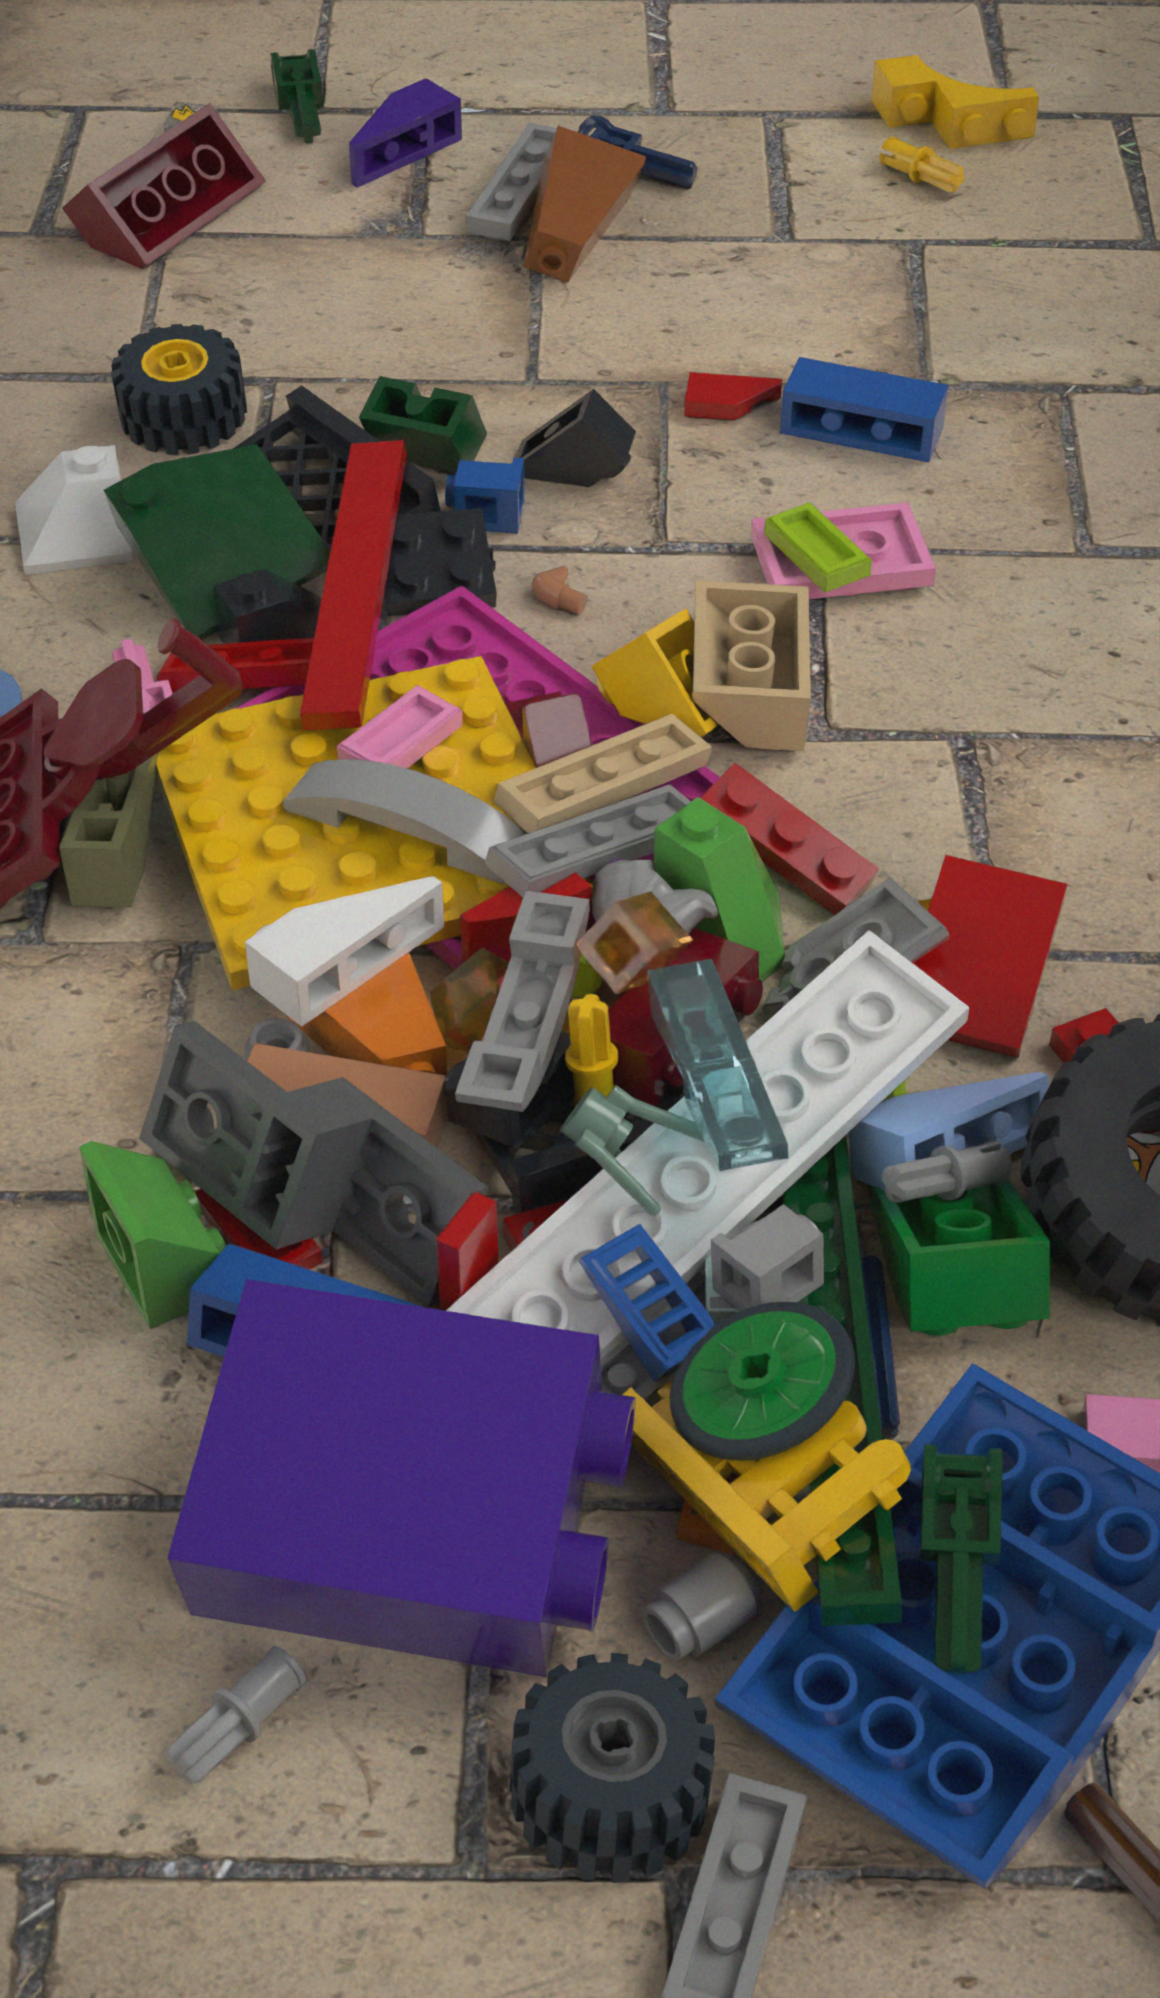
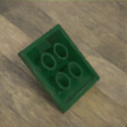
M257 444L154 463L103 490L118 529L174 615L180 621L183 628L202 640L218 631L213 585L264 568L299 586L327 572L331 551Z

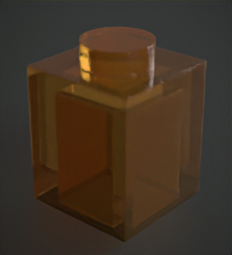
M650 891L616 901L575 946L616 994H620L652 982L693 939Z

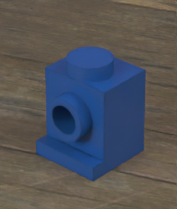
M513 458L512 464L459 460L456 475L448 474L445 488L446 507H454V510L482 508L486 531L518 534L525 502L524 458Z

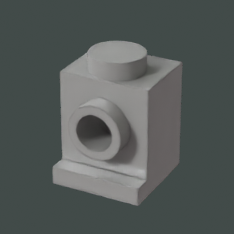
M784 1204L760 1221L748 1224L732 1240L722 1233L710 1240L713 1290L740 1311L771 1302H799L824 1284L823 1233L819 1231L817 1226L808 1217L797 1215Z

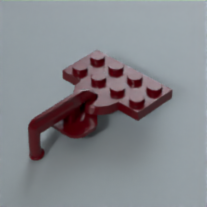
M173 618L165 624L158 639V651L164 655L171 652L200 675L144 714L141 669L130 659H122L87 681L79 690L62 719H58V701L42 688L0 717V909L12 897L36 881L39 882L46 879L60 866L59 823L78 807L91 790L95 780L129 773L234 702L241 695L243 679L238 670L202 639L181 627L179 620Z

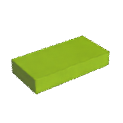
M811 502L765 519L764 535L824 593L871 575L872 560Z

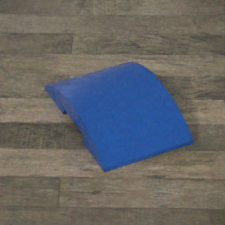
M972 1363L905 1450L911 1465L910 1475L897 1488L902 1499L890 1508L902 1601V1622L822 1626L819 1593L796 1612L786 1605L717 1695L715 1706L986 1889L1021 1850L1062 1797L1105 1736L1160 1651V1473ZM924 1444L936 1445L939 1453L986 1455L989 1448H1002L1001 1554L998 1565L983 1564L982 1666L977 1673L952 1675L934 1664L936 1561L920 1560ZM817 1579L814 1585L819 1592V1584Z

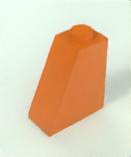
M409 952L301 1027L287 1016V1019L295 1023L302 1032L330 1056L446 1075L447 1077L446 1044Z

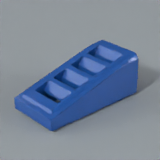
M641 1224L591 1251L579 1260L580 1265L654 1383L677 1370L680 1362L684 1360L691 1348L715 1325L707 1310ZM635 1251L642 1262L614 1278L606 1267ZM651 1275L657 1286L630 1300L624 1289ZM665 1298L671 1310L648 1323L641 1312ZM680 1322L687 1333L665 1346L658 1335Z

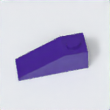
M427 78L391 93L349 142L351 184L358 188L461 141V98Z

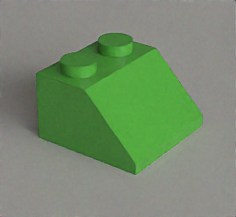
M94 1141L79 1146L96 1234L148 1327L152 1329L189 1313L190 1288L226 1247L216 1227L206 1230L199 1219L202 1217L201 1207L191 1184L187 1180L177 1183L164 1159Z

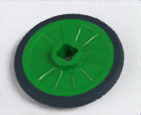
M771 1302L739 1311L711 1327L706 1335L691 1348L684 1360L680 1362L670 1391V1409L675 1426L690 1445L716 1458L736 1461L755 1460L787 1451L818 1432L842 1405L851 1386L855 1369V1357L851 1340L846 1330L833 1316L811 1305L797 1302Z

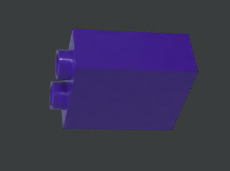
M246 1279L167 1560L188 1611L193 1616L547 1677L557 1625L594 1631L605 1583L609 1539L608 1537L576 1532L586 1482L620 1488L623 1485L632 1443L636 1398L602 1392L599 1335Z

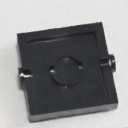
M482 508L397 515L384 591L387 616L408 615L460 586L465 587L490 607H496L497 592L493 571L496 569V562L493 560V548L488 546Z

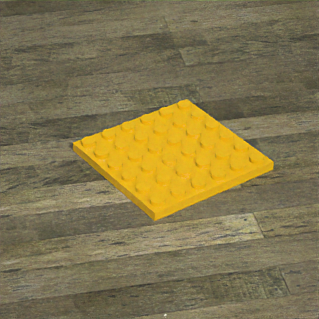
M482 656L455 660L446 664L409 672H400L395 675L370 680L362 726L417 685L461 709L462 726L407 769L451 784L477 797L515 822L494 803L498 783L533 770L536 766ZM303 695L289 696L276 701L216 713L161 750L156 762L157 779L232 991L250 987L245 941L254 936L259 929L272 924L294 908L434 876L442 882L444 928L420 944L424 945L461 936L460 914L510 887L506 882L501 884L448 866L447 847L352 815H348L342 824L336 828L284 810V799L312 764L327 760H338L337 745L360 729L303 730L300 718ZM590 877L583 878L592 886ZM592 887V894H591V904H592L593 887Z

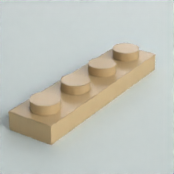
M670 714L498 783L494 803L527 833H531L626 800L707 765L712 746L674 714Z

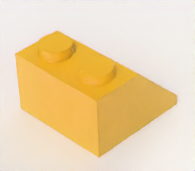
M687 608L591 666L597 676V685L602 696L607 702L615 705L622 717L647 724L674 714L700 737L719 725L692 701L694 620Z

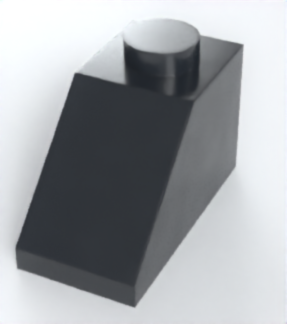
M592 389L521 441L515 458H524L525 479L590 487L606 475L609 478H613L624 470L631 460L629 451L636 431L595 389Z
M265 568L213 585L219 638L223 644L314 638L321 605L319 595Z

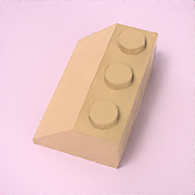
M696 580L692 701L746 748L804 751L811 701L809 587Z

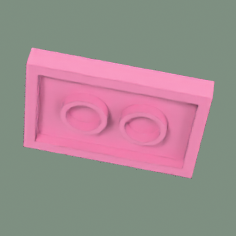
M908 502L820 511L872 560L870 576L824 593L764 535L765 519L768 517L752 519L751 538L767 584L809 587V599L854 596L862 593L934 586L936 568Z

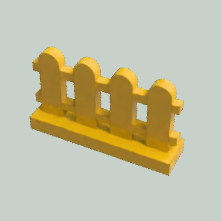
M669 1381L657 1391L661 1400L653 1407L632 1388H629L622 1395L636 1398L632 1445L635 1450L794 1612L819 1593L804 1565L817 1554L826 1562L841 1550L836 1539L878 1504L888 1511L902 1499L897 1488L908 1479L911 1471V1465L904 1450L896 1441L885 1439L870 1444L860 1453L856 1452L853 1448L862 1441L867 1428L857 1406L852 1402L843 1401L834 1416L818 1432L804 1442L787 1451L762 1458L756 1463L754 1460L736 1461L716 1458L689 1445L679 1433L672 1418L670 1409L672 1381ZM834 1463L841 1468L801 1502L798 1503L793 1499L795 1495ZM734 1472L739 1477L729 1484L725 1479ZM773 1513H776L780 1519L770 1525L766 1519Z

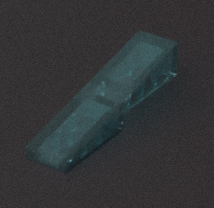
M708 959L648 970L652 1018L683 1077L685 1103L719 1171L789 1158L787 1140L713 960Z

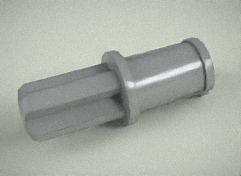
M989 1141L983 1145L955 1150L951 1146H939L932 1150L929 1158L887 1166L882 1173V1180L886 1186L885 1195L890 1201L895 1203L935 1194L943 1200H955L961 1197L965 1190L987 1185H1000L1007 1182L1012 1171L1011 1157L1006 1147L1000 1148L1002 1143L999 1141Z
M274 1646L256 1666L249 1670L229 1690L224 1688L217 1689L211 1697L213 1705L167 1747L165 1756L175 1774L191 1785L199 1783L244 1740L253 1742L261 1735L260 1725L294 1691L302 1688L307 1681L305 1673L297 1661L282 1648Z

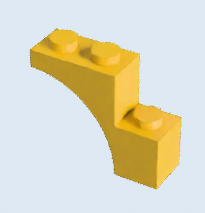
M918 55L875 60L871 102L889 128L931 122L949 149L1034 137L1039 95L1033 87L1006 89L964 83L935 71L926 65Z

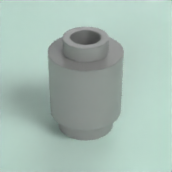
M713 1552L653 1593V1602L642 1611L644 1624L655 1644L671 1660L679 1661L686 1655L694 1658L699 1657L756 1617L757 1604L755 1598L759 1595L758 1584L751 1571L741 1560L735 1557L728 1559L720 1553Z

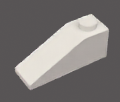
M431 876L294 908L272 924L259 929L254 936L245 941L250 987L301 1027L444 928L442 882Z

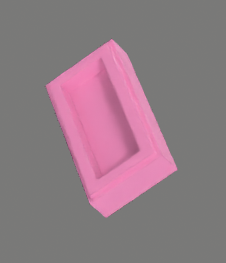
M417 685L338 744V760H367L409 768L462 726V710Z

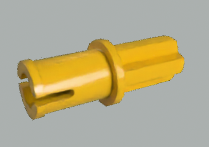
M894 136L887 138L881 149L893 154L889 156L879 153L880 163L908 174L910 180L919 184L925 181L952 193L956 192L965 181L962 166L936 156L934 150L930 147L917 148Z
M586 994L583 999L572 1000L568 1006L571 1045L566 1050L565 1063L569 1070L573 1072L574 1108L591 1087H594L604 1096H607L614 1087L613 1069L618 1063V1050L610 1041L608 1006L606 1003L599 1001V997L595 994Z

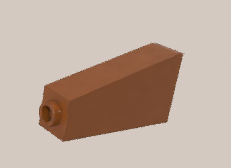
M558 125L543 162L523 267L569 282L629 200L645 163L646 156Z

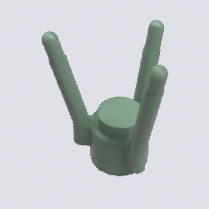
M617 1085L613 1087L607 1096L591 1087L572 1110L560 1130L576 1142L575 1146L591 1156L650 1215L654 1216L659 1214L661 1210L659 1203L615 1159L622 1152L619 1150V1147L633 1128V1124L624 1118L627 1112L734 1153L740 1151L742 1147L741 1142L735 1138L637 1100Z

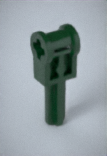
M308 49L306 54L279 56L277 52L270 53L272 81L279 110L290 109L295 135L303 137L305 143H312L313 137L320 135L322 131L316 107L323 106L322 81L315 49Z
M924 1444L920 1560L936 1561L934 1664L952 1675L977 1673L982 1666L983 1564L998 1565L1001 1554L1002 1448H989L986 1455L939 1453L936 1445Z

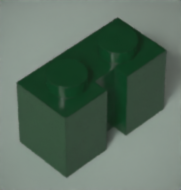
M379 376L359 415L364 430L379 441L404 440L406 460L410 463L457 473L459 460H475L487 436V431L473 395L435 387L430 398L421 396L416 383Z

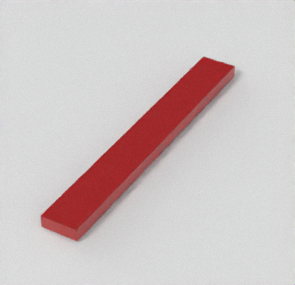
M404 440L351 444L300 710L303 730L360 728L363 725L407 457Z

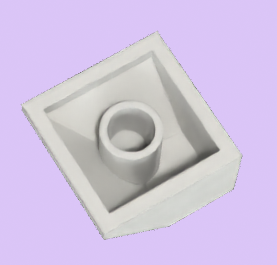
M115 445L103 447L84 446L77 450L60 452L15 501L25 575L133 561L131 547L118 529L103 491L121 481Z

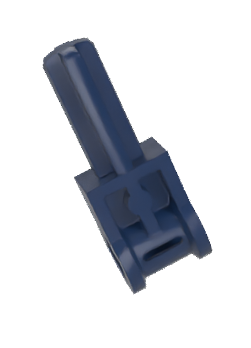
M595 115L587 117L579 126L578 133L589 136L590 132L596 128L590 137L646 156L640 175L683 188H691L693 186L698 171L696 164L687 159L641 146L642 134L615 127L608 119Z

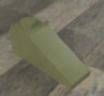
M159 752L127 774L95 780L91 790L73 811L59 847L72 906L99 907L104 909L115 907L132 908L145 869L157 777L156 762Z

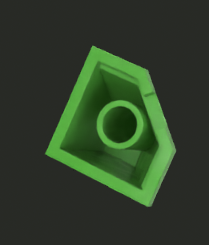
M697 797L655 828L653 871L657 872L673 890L693 888L707 892L718 909V916L713 919L703 918L694 928L759 951V979L764 982L782 967L781 964L785 957L779 893L746 828Z

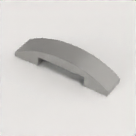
M339 759L313 763L283 801L284 810L336 828L342 824L348 815H352L447 847L448 866L501 884L505 882L485 865L489 847L528 834L495 808L451 784L414 770L375 761Z
M533 891L525 892L509 938L512 956L482 1042L473 1041L455 1092L457 1102L523 1112L529 1105L549 1066L568 1010L590 910L589 899Z

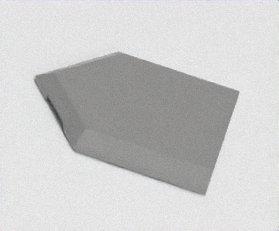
M887 879L789 946L781 964L785 973L779 987L771 988L762 1010L765 1015H775L868 930L911 963H914L949 939L950 934L943 924L893 879Z

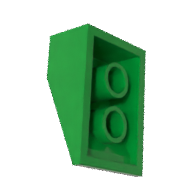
M1009 1179L1000 1185H987L965 1190L962 1196L955 1200H943L935 1194L897 1203L887 1198L885 1190L867 1184L895 1301L911 1332L920 1331L928 1335L942 1336L956 1332L959 1327L990 1325L999 1329H1015L1024 1326L1027 1321L1050 1319V1241Z

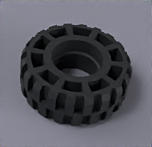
M1157 1014L1154 1021L1150 1023H1145L1143 1018H1133L1114 1024L1108 1036L1106 1034L1093 1035L1076 1049L1070 1062L1062 1064L1028 1127L1025 1136L1028 1145L1021 1157L1020 1176L1024 1185L1031 1187L1024 1203L1050 1241V1258L1058 1266L1064 1263L1076 1276L1073 1283L1091 1298L1097 1293L1115 1304L1113 1311L1133 1320H1137L1140 1315L1157 1319L1156 1325L1160 1327V1195L1152 1190L1141 1178L1132 1163L1127 1146V1137L1132 1134L1160 1130V1014Z

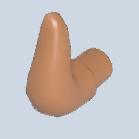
M561 566L541 572L533 578L532 592L543 603L558 610L563 608L578 615L585 609L588 596L569 588V585L564 583L568 577L567 567Z

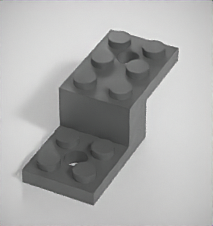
M196 1021L174 1026L139 1139L276 1250L333 1231L427 1307L440 1303L436 1238L470 1195L478 1192L486 1196L489 1187L344 1077L286 1092ZM208 1102L213 1106V1109L216 1113V1130L214 1129V1120L210 1109L207 1107ZM404 1195L412 1201L415 1207V1225L408 1220L409 1214L407 1206L403 1201Z

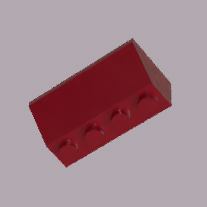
M209 103L87 184L62 209L91 248L144 269L263 185L266 180L211 103Z

